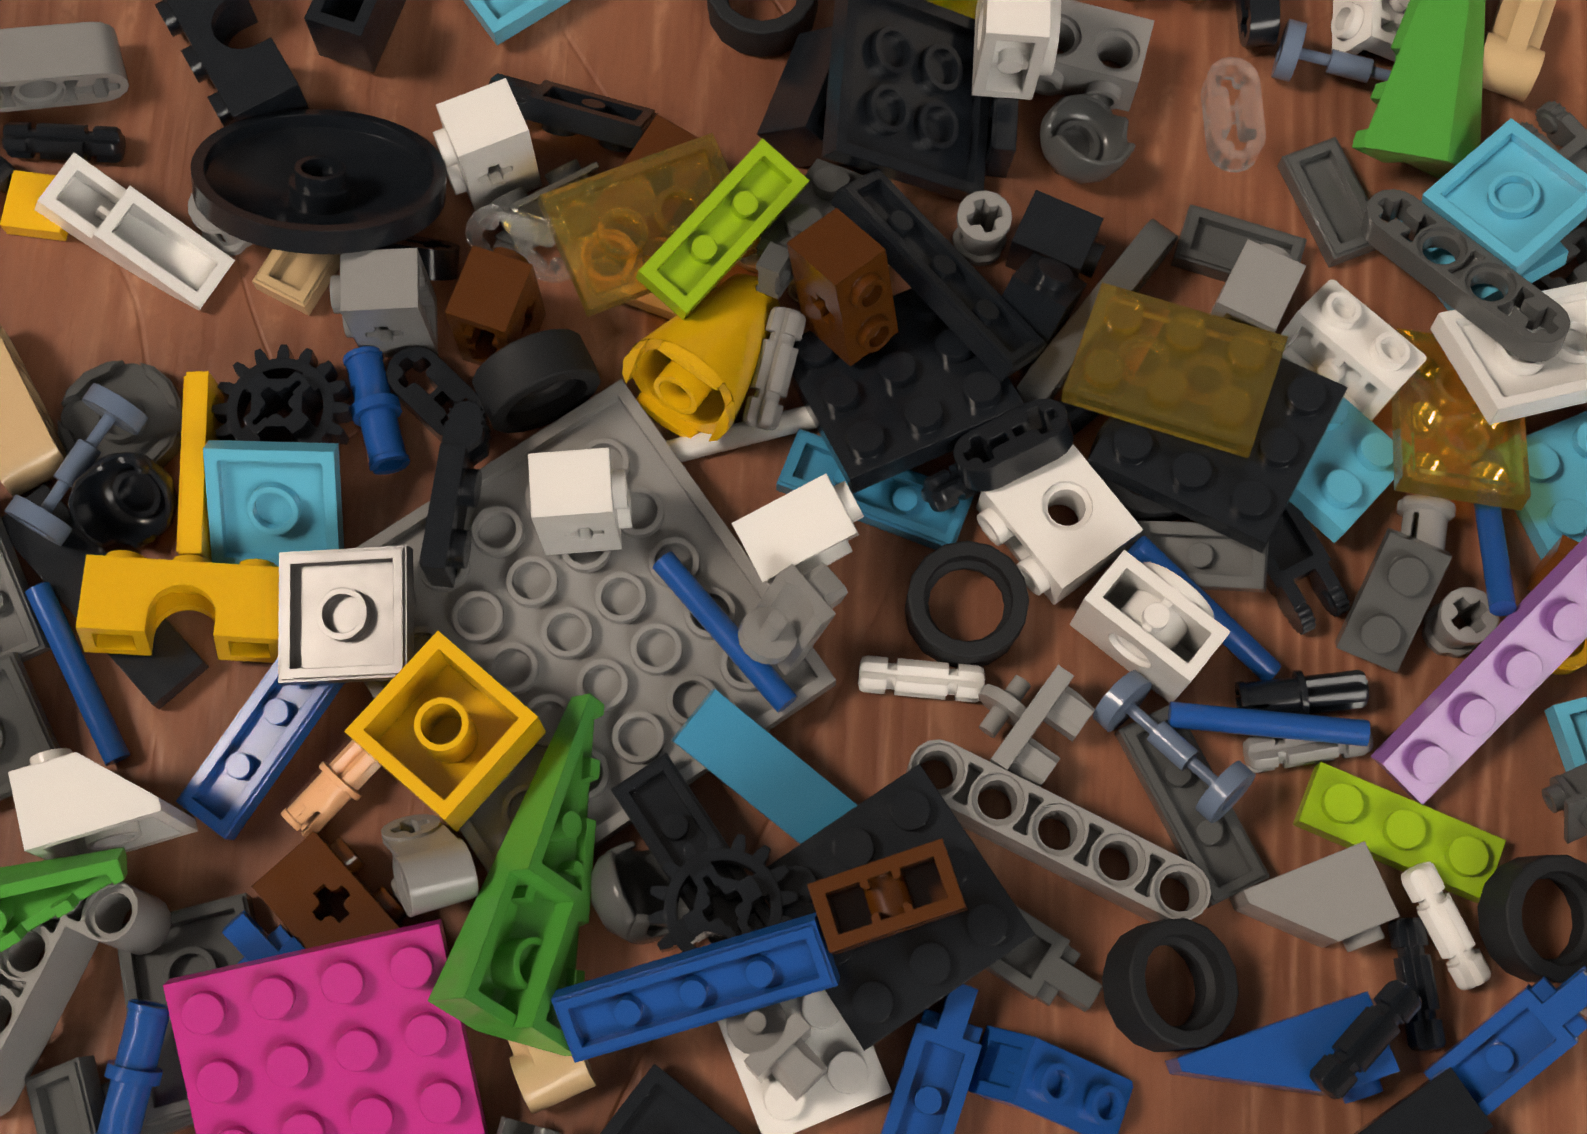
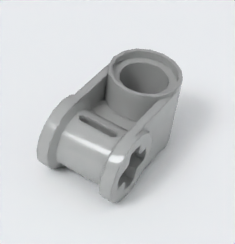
M429 814L406 816L389 822L381 829L383 844L390 850L393 856L394 878L391 881L393 896L401 902L409 917L467 901L478 896V879L471 853L464 840L458 839L440 821L439 817Z

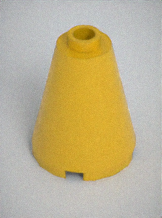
M747 274L731 276L711 290L684 320L678 315L674 316L637 342L623 359L622 375L626 384L633 377L641 391L636 400L643 410L664 428L681 437L690 439L699 432L712 434L709 441H718L734 424L754 376L763 339H769L771 332L765 331L770 311L774 307H780L778 299L756 291L758 276Z

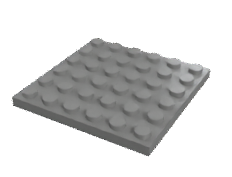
M622 379L480 468L482 486L479 503L476 508H467L464 530L471 531L470 558L466 569L457 568L454 588L431 586L419 564L430 501L356 547L400 545L411 547L413 549L414 655L437 631L441 632L535 713L546 730V734L460 828V831L487 872H489L571 697L590 693L604 704V715L594 720L592 758L600 760L599 779L590 782L587 818L596 820L595 849L632 824L611 791L613 787L665 753L668 754L688 785L709 772L671 740L712 689H716L768 732L836 686L835 677L813 647L801 664L786 676L777 667V664H770L798 696L785 710L777 713L654 571L653 565L657 560L672 551L738 628L745 616L757 607L769 588L767 582H762L748 555ZM609 447L614 470L625 469L627 489L630 490L633 527L621 529L622 549L545 555L531 518L528 454ZM391 680L367 681L364 683L375 698Z

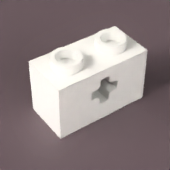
M506 78L436 104L443 128L434 131L433 136L445 163L447 176L456 195L467 191L475 212L492 206L491 201L518 187L523 186L526 192L542 187L530 132Z
M609 447L529 453L531 518L545 555L621 550V529L633 527L630 490L627 489L625 469L614 470Z

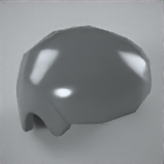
M1087 94L1062 97L1047 112L1041 123L1040 144L1044 157L1055 173L1080 184L1101 182L1123 166L1136 145L1127 141L1128 119L1114 115L1104 102Z
M630 841L608 850L598 858L591 873V903L609 932L632 944L644 945L658 941L669 933L667 927L652 926L649 923L648 916L657 911L664 910V902H660L651 896V886L668 887L670 880L649 849L634 851L632 849L636 847V843ZM681 897L678 903L679 920L683 918V915L690 912Z

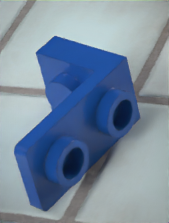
M987 1025L980 1044L982 1045L968 1088L969 1092L988 1100L1026 1110L1079 1134L1119 1133L1133 1090V1082L1037 1037Z

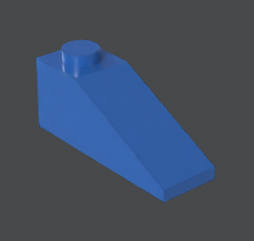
M1368 991L1352 995L1166 1060L1165 1063L1169 1074L1318 1096L1326 1095L1310 1079L1311 1069L1324 1055H1333V1044L1366 1007L1370 1008L1373 1003ZM1390 1045L1366 1072L1362 1071L1355 1074L1358 1081L1343 1097L1344 1104L1384 1091L1379 1078L1400 1071Z

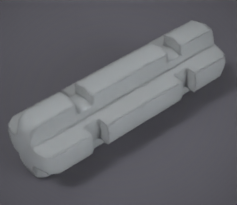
M774 307L770 311L765 331L771 332L769 339H763L750 388L756 389L754 397L748 396L743 413L744 422L755 428L775 430L779 426L784 407L778 405L779 399L786 398L799 350L793 348L794 342L801 341L806 324L805 316L797 310L786 307Z
M1371 729L1367 747L1263 736H1250L1243 742L1244 761L1246 766L1254 773L1275 770L1276 767H1279V764H1282L1284 768L1332 761L1339 757V754L1343 758L1363 756L1373 749Z

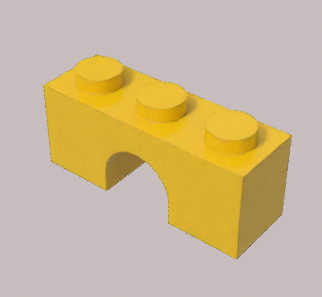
M127 550L110 551L106 556L86 554L76 621V630L84 652L152 656L154 636L160 623L176 612L192 610L204 613L215 622L213 637L218 660L274 663L277 659L279 567L273 562L263 559H246L239 564L212 563L205 557L191 554L178 555L173 560L145 558L139 553Z

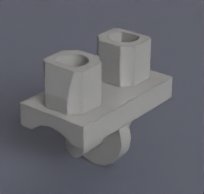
M792 563L777 574L757 607L751 610L742 620L738 630L740 646L745 654L754 661L762 664H777V667L786 676L801 664L834 618L836 613L833 611V608L840 604L847 595V588L824 563L819 564L804 576Z
M1057 665L1027 708L1021 703V700L1031 688V685L1018 675L1014 676L1005 690L991 684H986L978 697L982 704L990 711L979 725L980 730L988 736L995 738L1005 722L1014 726L990 759L991 763L1039 787L1042 786L1061 758L1032 738L1034 733L1044 721L1073 742L1095 711L1078 692L1068 686L1074 675L1060 665Z
M780 1003L727 1018L726 1026L729 1038L736 1048L745 1054H749L744 1063L760 1083L772 1074L797 1102L827 1073L828 1067L805 1043L811 1036V1026L797 1011L786 1020L785 1011Z

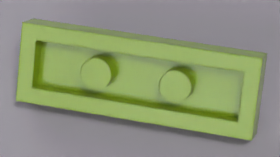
M762 138L638 270L636 279L684 320L802 193L810 180Z
M1323 762L1314 766L1293 822L1294 826L1345 848L1365 841L1374 860L1402 872L1417 864L1430 861L1434 864L1444 882V890L1474 903H1479L1484 884L1496 870L1506 842L1503 838Z

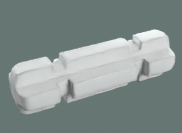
M867 655L862 657L860 662L858 686L859 690L865 693L885 694V689L894 690V695L945 700L947 695H955V701L976 703L980 701L978 694L985 686L984 668L979 665L958 664L957 669H951L947 662L898 658L897 663H888V657Z
M1430 861L1423 862L1404 871L1401 874L1402 885L1412 903L1418 902L1419 905L1416 907L1417 913L1442 959L1449 960L1446 963L1447 969L1457 987L1461 990H1469L1488 981L1491 978L1489 966L1480 949H1473L1475 945L1474 938L1449 892L1443 893L1442 890L1445 889L1444 882L1434 864Z

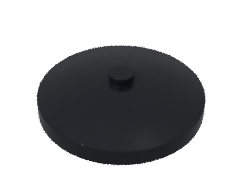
M296 109L270 112L239 120L207 137L196 149L190 166L194 202L201 214L209 222L229 235L243 241L286 252L343 254L389 246L414 236L428 227L440 215L446 201V166L441 154L428 140L418 133L392 121L350 111Z

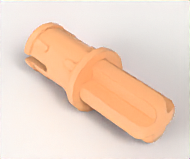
M352 740L330 764L325 761L321 762L319 768L322 772L288 808L281 812L282 817L296 831L301 829V834L305 838L313 831L319 833L351 798L358 801L362 797L358 790L381 765Z

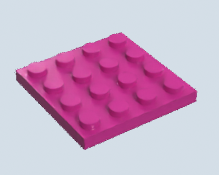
M442 919L171 978L164 983V993L196 1134H488L465 1024L428 1002L431 992L449 957Z

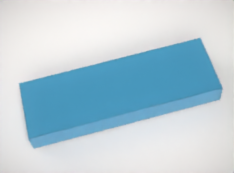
M799 429L776 483V490L788 494L824 474L829 476L834 486L846 481L823 438ZM910 469L856 493H852L864 515L858 521L934 550L945 544L957 542L974 496L966 500L958 498L959 504L944 512H935L929 503L923 500L921 490L924 488V480L929 476Z
M712 689L671 740L799 844L857 806L856 803L716 689Z

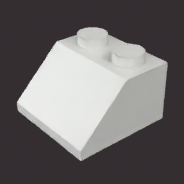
M68 748L40 752L30 757L29 766L8 772L24 851L45 860L122 847L125 848L127 853L198 831L195 818L77 752L72 753V750Z

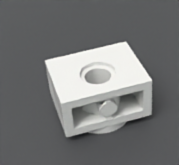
M1061 0L977 1L972 96L1032 100L1039 75L1051 76L1053 73L1060 33Z
M1074 444L1059 459L1001 488L992 491H981L976 509L979 511L977 521L986 536L997 546L1003 543L1019 561L1016 566L1024 576L1026 586L1038 596L1044 593L1053 605L1114 562L1123 550L1128 551L1143 531L1142 527ZM1053 505L1067 506L1077 515L1078 523L1070 526L1058 524L1049 515L1048 508Z
M824 474L738 519L732 525L762 582H767L770 587L777 574L792 563L804 576L821 563L829 565L853 552L848 541L859 535L854 522L863 518L864 515L846 481L834 486L829 476Z
M1125 550L1122 551L1087 594L1070 623V626L1129 672L1133 670L1138 671L1152 684L1151 689L1169 703L1170 701L1174 702L1191 683L1231 632L1214 619L1213 610L1208 602L1187 581L1158 564L1151 562L1141 563Z

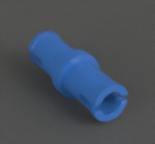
M362 346L347 352L343 357V363L347 369L354 397V403L351 405L352 420L355 425L361 427L369 458L368 465L370 471L377 475L396 473L405 469L410 463L398 422V417L402 413L398 396L391 394L383 363V352L378 347Z
M131 999L128 1001V1012L116 1060H108L104 1075L111 1080L98 1131L95 1134L141 1133L152 1087L160 1086L163 1070L157 1067L170 1017L166 1004L141 999Z

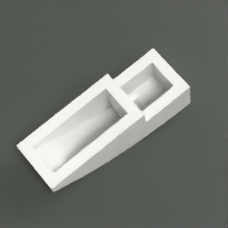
M73 153L37 200L34 209L106 258L197 310L201 309L235 261L131 186L125 189L76 153Z

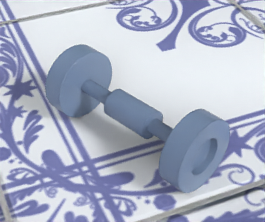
M1288 19L1276 52L1271 78L1289 82L1298 59L1326 66V73L1364 83H1367L1369 78L1384 82L1388 81L1391 70L1373 66V59L1335 49L1332 50L1331 54L1303 48L1307 23Z
M96 383L91 385L82 401L100 415L101 419L86 441L82 439L77 440L53 475L58 481L41 506L15 494L4 510L9 516L27 528L60 546L63 545L73 529L54 516L52 512L69 487H73L74 481L87 468L93 465L100 456L101 452L96 448L111 426L114 424L131 434L138 435L148 421V417L132 403Z
M1130 671L1118 680L1104 695L1093 713V719L1108 732L1117 729L1129 717L1136 721L1150 734L1147 738L1149 743L1181 771L1189 768L1209 786L1198 801L1195 810L1211 824L1215 823L1239 801L1254 781L1256 774L1240 760L1230 765L1219 777L1197 759L1199 751L1165 721L1158 724L1139 708L1150 692L1152 684L1138 671Z

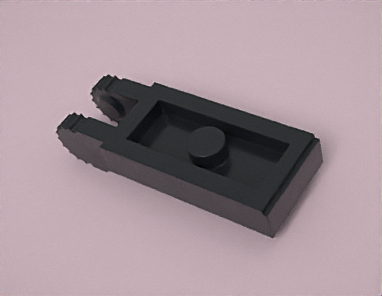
M461 399L459 403H454V406L449 408L450 413L446 414L448 421H445L442 442L440 443L419 564L431 586L454 588L457 568L466 569L470 558L471 531L464 530L467 508H476L479 503L482 473L480 469H474V466L489 456L491 430L485 420L486 415L483 412L482 406H478L476 401L470 402L469 399L467 401H462Z
M1289 501L1269 539L1266 587L1271 595L1276 594L1279 608L1288 619V623L1291 624L1297 633L1302 635L1315 629L1316 619L1295 582L1309 575L1314 593L1326 611L1334 617L1349 611L1350 601L1344 588L1341 587L1340 581L1328 564L1331 558L1302 511Z

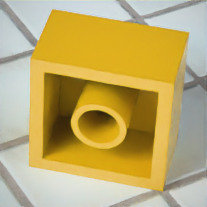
M439 631L425 643L344 731L360 748L456 832L546 734L545 728L535 713Z

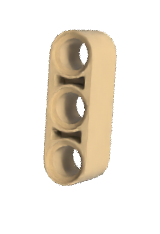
M0 324V481L14 497L15 494L20 496L54 479L53 475L67 454L58 436V431L15 346Z

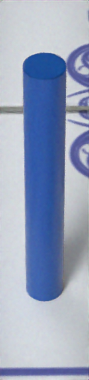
M1479 451L1471 454L1467 459L1488 606L1491 614L1507 616L1514 613L1517 606L1494 460L1489 452Z
M1144 535L1133 543L1128 553L1141 563H1155L1169 569L1187 581L1204 597L1213 610L1214 619L1231 631L1222 644L1260 680H1270L1279 672L1282 666L1281 663L1147 536Z
M670 551L657 560L653 565L654 571L776 712L780 713L791 705L798 697L770 664L759 663L745 654L739 644V628L676 555Z
M43 582L32 586L25 591V594L105 766L116 764L130 756L129 750L50 582Z
M1170 701L1168 710V724L1172 728L1366 747L1370 739L1369 720Z

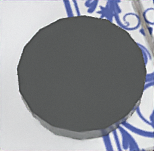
M123 360L109 361L84 372L67 389L61 403L64 408L61 413V422L58 420V436L66 454H69L78 439L86 441L101 419L100 415L82 401L91 385L96 383L132 403L148 417V421L138 435L131 434L113 424L96 448L101 454L95 463L108 454L130 452L143 454L164 468L178 454L181 447L183 400L171 380L154 366L144 363L139 365L135 363L125 364Z

